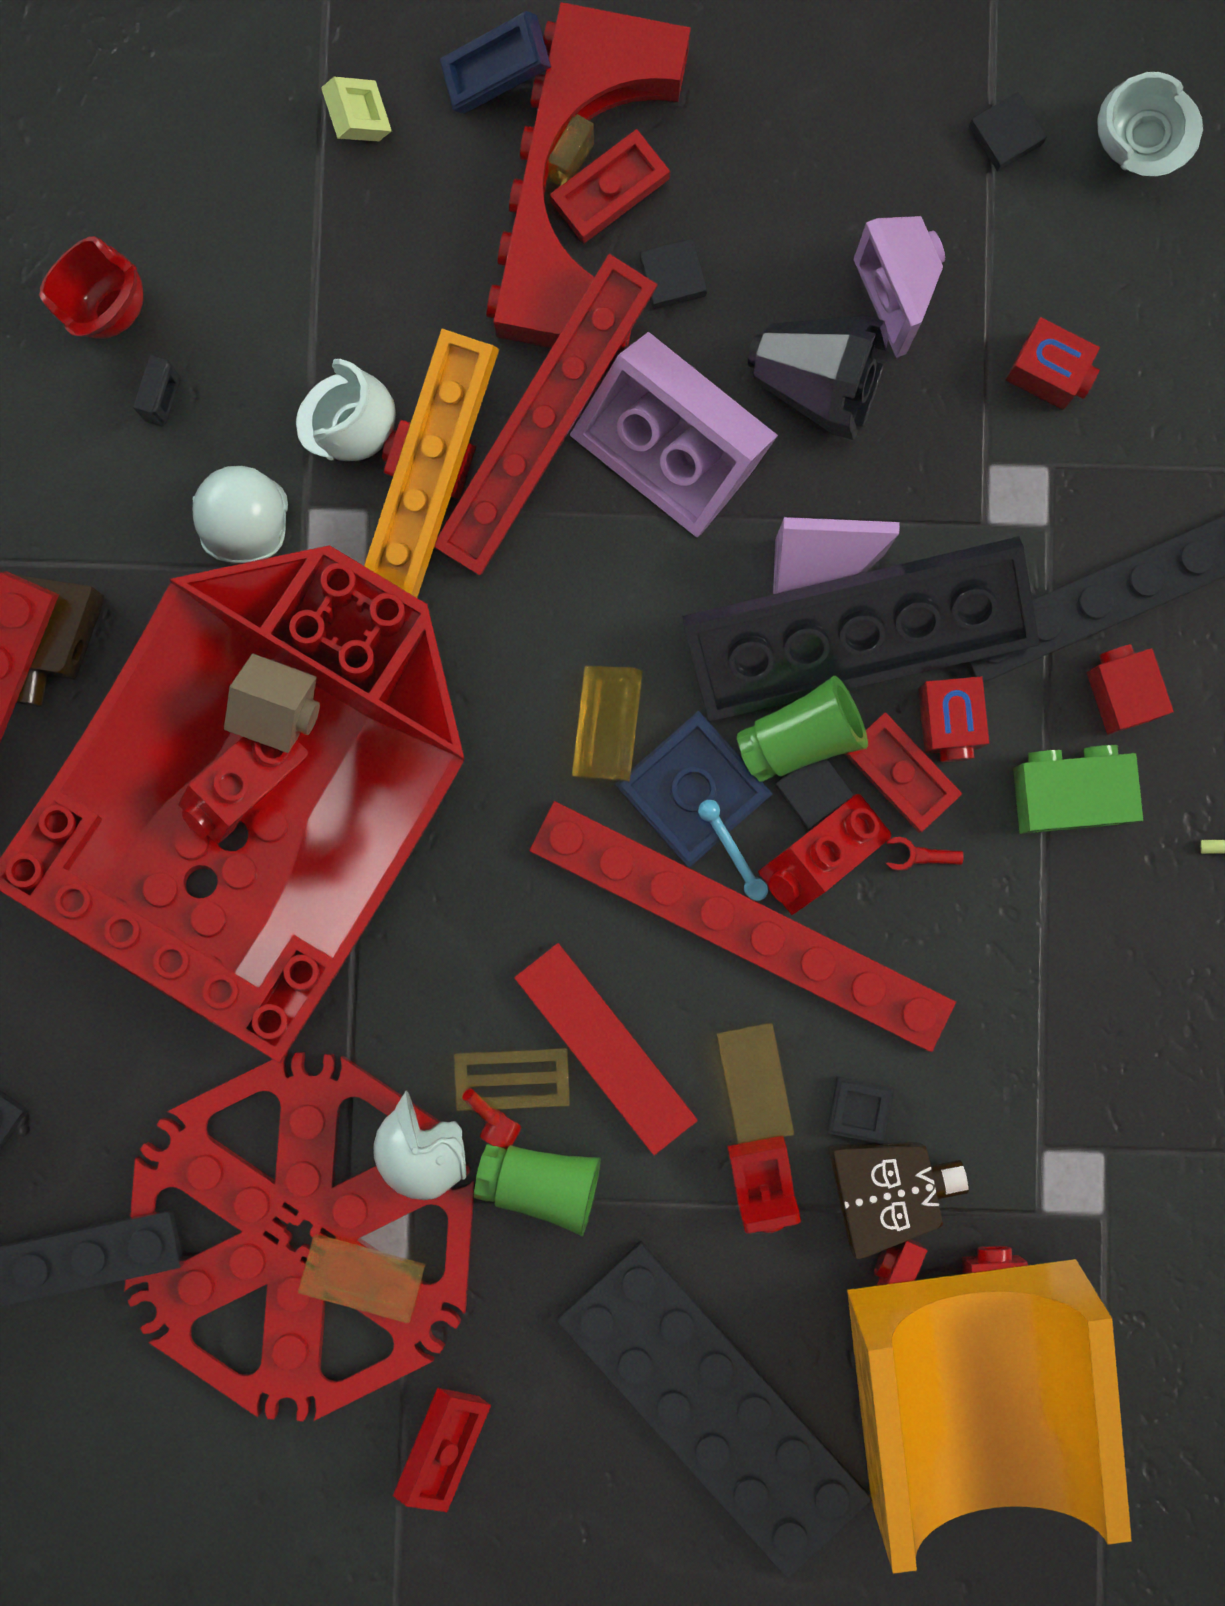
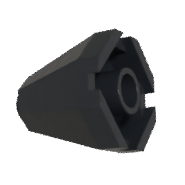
M864 315L772 323L763 335L757 334L754 337L748 354V367L754 368L753 376L756 383L832 435L854 440L858 435L856 425L863 427L867 421L881 380L884 364L876 362L874 354L875 349L884 351L887 349L889 337L886 324L883 320Z

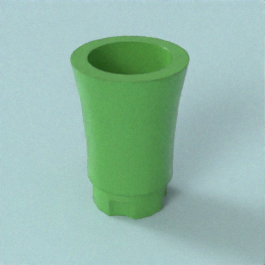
M837 676L831 677L807 695L782 709L756 720L754 726L737 733V741L743 761L751 775L755 776L759 782L767 780L776 774L784 776L804 766L830 757L868 747L866 730L857 706L849 691Z
M486 1144L476 1175L474 1198L495 1202V1207L541 1219L583 1236L595 1196L601 1158L538 1152L511 1145L508 1149Z

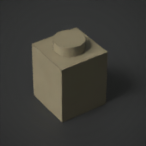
M252 653L229 688L224 730L289 753L300 733L309 735L317 720L320 703L313 700L317 677Z

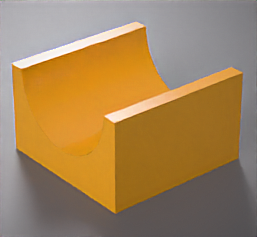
M1076 1259L847 1290L870 1497L893 1574L917 1571L916 1554L923 1540L940 1525L956 1517L990 1508L1033 1507L1053 1510L1075 1517L1090 1525L1100 1533L1108 1545L1132 1541L1113 1321Z

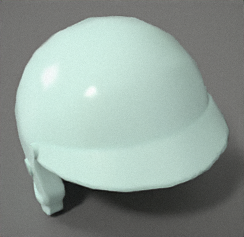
M1146 72L1128 78L1115 87L1101 104L1097 118L1098 136L1105 151L1114 161L1121 165L1120 167L1123 170L1127 169L1142 176L1156 177L1169 174L1185 165L1199 148L1203 132L1200 111L1189 95L1183 91L1181 82L1173 76L1161 72Z
M334 359L332 367L336 375H332L314 386L299 407L296 418L298 438L303 447L308 451L322 457H327L328 460H363L380 451L394 430L396 421L394 400L387 388L374 376L366 373L349 361Z
M227 466L211 473L199 486L195 496H193V520L201 545L206 553L217 560L234 564L266 559L277 553L284 541L286 512L288 511L287 495L280 485L255 468Z
M406 1090L396 1109L384 1119L377 1130L374 1141V1160L384 1181L397 1193L411 1199H434L441 1196L461 1179L464 1180L466 1178L462 1129L455 1121H442L429 1130H420L411 1098Z

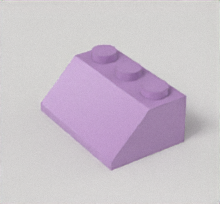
M649 332L617 356L570 433L572 438L697 538L750 476L778 436Z

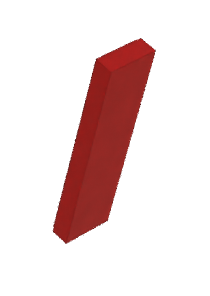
M559 943L514 977L653 1155L657 1154L698 1121L696 1116Z

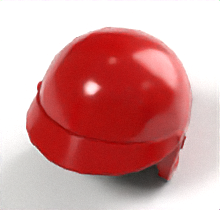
M89 236L68 249L50 268L41 283L39 292L42 302L65 325V329L70 334L96 339L117 336L129 328L140 314L144 297L143 284L137 272V267L115 248L108 246L104 241L95 236Z

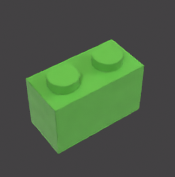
M1118 745L1084 748V758L1064 760L1062 750L1028 753L1029 763H1022L1013 768L1019 833L1126 825L1143 821L1136 753L1118 754Z

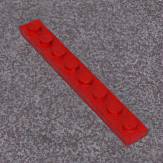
M556 801L553 802L529 850L531 853L932 1053L956 1004V1001Z

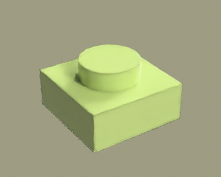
M333 77L321 87L337 139L379 142L392 132L376 81Z

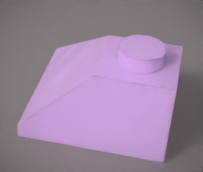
M921 216L876 218L866 222L854 256V262L879 319L885 321L888 340L897 358L907 353L923 321L943 268L942 263L945 262V252L939 236L935 231H927Z
M784 517L775 539L773 594L867 572L886 554L899 535V522Z

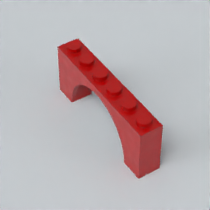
M560 2L557 21H547L543 39L551 68L546 70L545 75L538 74L534 79L531 107L538 108L534 127L525 126L520 147V159L526 160L527 165L524 179L515 178L513 181L509 200V212L516 213L512 233L503 231L498 252V265L505 266L501 286L492 284L487 304L486 316L487 318L494 319L497 338L552 348L593 281L594 276L571 258L559 242L549 222L545 208V192L550 170L557 155L569 138L582 125L595 116L614 107L637 101H679L689 52L691 27ZM631 331L628 334L625 341L623 342L613 361L616 360L617 356L621 352L628 348Z

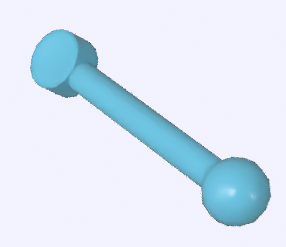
M714 800L703 801L699 805V816L702 820L710 822L746 882L744 885L745 894L754 901L764 899L768 893V886L762 879L754 876L719 817V804Z

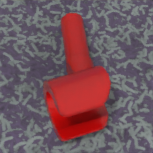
M894 837L887 841L889 845L903 844L910 850V858L904 864L886 863L888 867L895 871H906L914 864L962 865L963 851L915 847L910 840L904 837Z
M467 1089L463 1093L462 1099L487 1122L479 1137L492 1146L508 1149L518 1137L521 1126L508 1118L500 1110L490 1107L473 1089Z

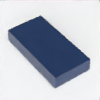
M528 11L521 13L440 58L452 108L454 111L463 114L551 68L538 17Z

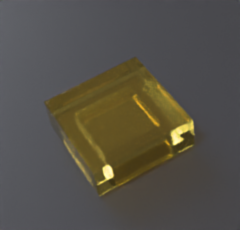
M577 114L575 117H572L548 158L551 182L561 186L578 173L594 145V123Z

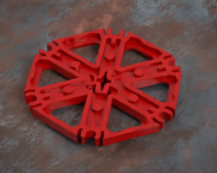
M287 1052L281 1063L272 1059L167 1111L176 1115L186 1128L182 1129L178 1122L170 1118L159 1120L157 1126L166 1131L170 1136V1145L166 1150H161L150 1142L142 1145L140 1150L143 1155L151 1161L159 1162L157 1168L146 1163L141 1156L135 1158L130 1217L155 1212L158 1194L165 1188L175 1187L242 1232L184 1260V1265L181 1268L125 1280L124 1292L135 1284L148 1283L147 1288L139 1290L128 1300L130 1307L142 1301H150L156 1307L157 1314L155 1319L150 1320L140 1329L143 1334H148L159 1330L164 1324L169 1328L166 1334L153 1338L148 1343L256 1417H259L261 1414L260 1401L262 1394L265 1393L269 1395L265 1403L267 1419L274 1420L279 1410V1400L288 1397L292 1398L297 1404V1421L304 1422L311 1409L310 1396L315 1398V1421L433 1362L435 1357L426 1354L417 1345L419 1341L429 1351L441 1353L445 1343L432 1334L431 1325L436 1321H445L456 1329L461 1322L457 1312L451 1308L442 1307L443 1302L458 1307L464 1314L466 1312L475 1179L467 1185L457 1188L451 1187L441 1196L429 1200L411 1199L397 1193L384 1181L377 1166L334 1186L341 1103L349 1097H359L388 1116L396 1109L402 1095L345 1056H341L342 1069L339 1079L333 1078L332 1076L336 1070L334 1054H325L323 1070L318 1075H312L305 1069V1052H296L291 1062V1070L294 1076L289 1077L286 1065L289 1054ZM259 1091H269L277 1096L280 1101L281 1112L275 1180L208 1134L207 1124L213 1114ZM412 1102L420 1130H429L441 1122ZM469 1163L466 1164V1176H467V1175L470 1173V1171L472 1170V1168H471V1166H470ZM285 1202H286L287 1204H289L290 1206H292L293 1208H295L296 1210H298L299 1212H296L295 1210H293L292 1208H290L289 1206H287V1205L285 1204ZM425 1205H437L448 1216L444 1275L439 1281L427 1284L365 1242L361 1237ZM276 1217L286 1224L291 1223L296 1226L300 1225L304 1220L309 1221L313 1225L309 1233L310 1236L316 1240L315 1243L327 1252L316 1245L312 1247L306 1243L298 1249L292 1247L289 1244L292 1240V1233L287 1230L288 1226L276 1219ZM323 1228L326 1229L327 1231H329V1232H330L331 1234H333L334 1236H336V1238H334L333 1236H331L330 1234H328L326 1231H324ZM266 1231L278 1238L279 1242L274 1241L264 1233ZM303 1257L316 1264L317 1267L314 1268L306 1263ZM267 1284L261 1365L256 1372L242 1375L199 1347L192 1339L191 1328L199 1317ZM327 1290L387 1330L394 1341L393 1351L387 1358L340 1381L330 1380L321 1372Z

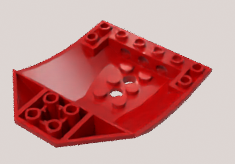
M330 545L169 579L171 583L104 701L60 771L0 858V892L182 1006L278 1063H281L374 916L464 762L462 746L428 605ZM253 653L316 676L313 700L320 703V709L310 734L300 733L297 741L307 750L308 755L304 761L243 815L239 822L243 823L248 829L246 844L239 850L226 851L219 847L209 836L201 837L196 834L183 819L182 811L184 810L178 803L188 785L243 737L224 730L229 688ZM198 869L211 870L217 875L218 879L215 891L205 898H195L189 895L186 889L188 877Z

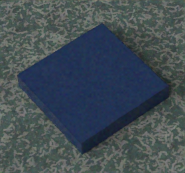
M699 711L615 784L618 790L688 868L720 841L710 822L702 820L699 816V805L703 801L714 800L719 804V817L728 832H730L772 795L763 782H759L755 776L751 775L744 761Z

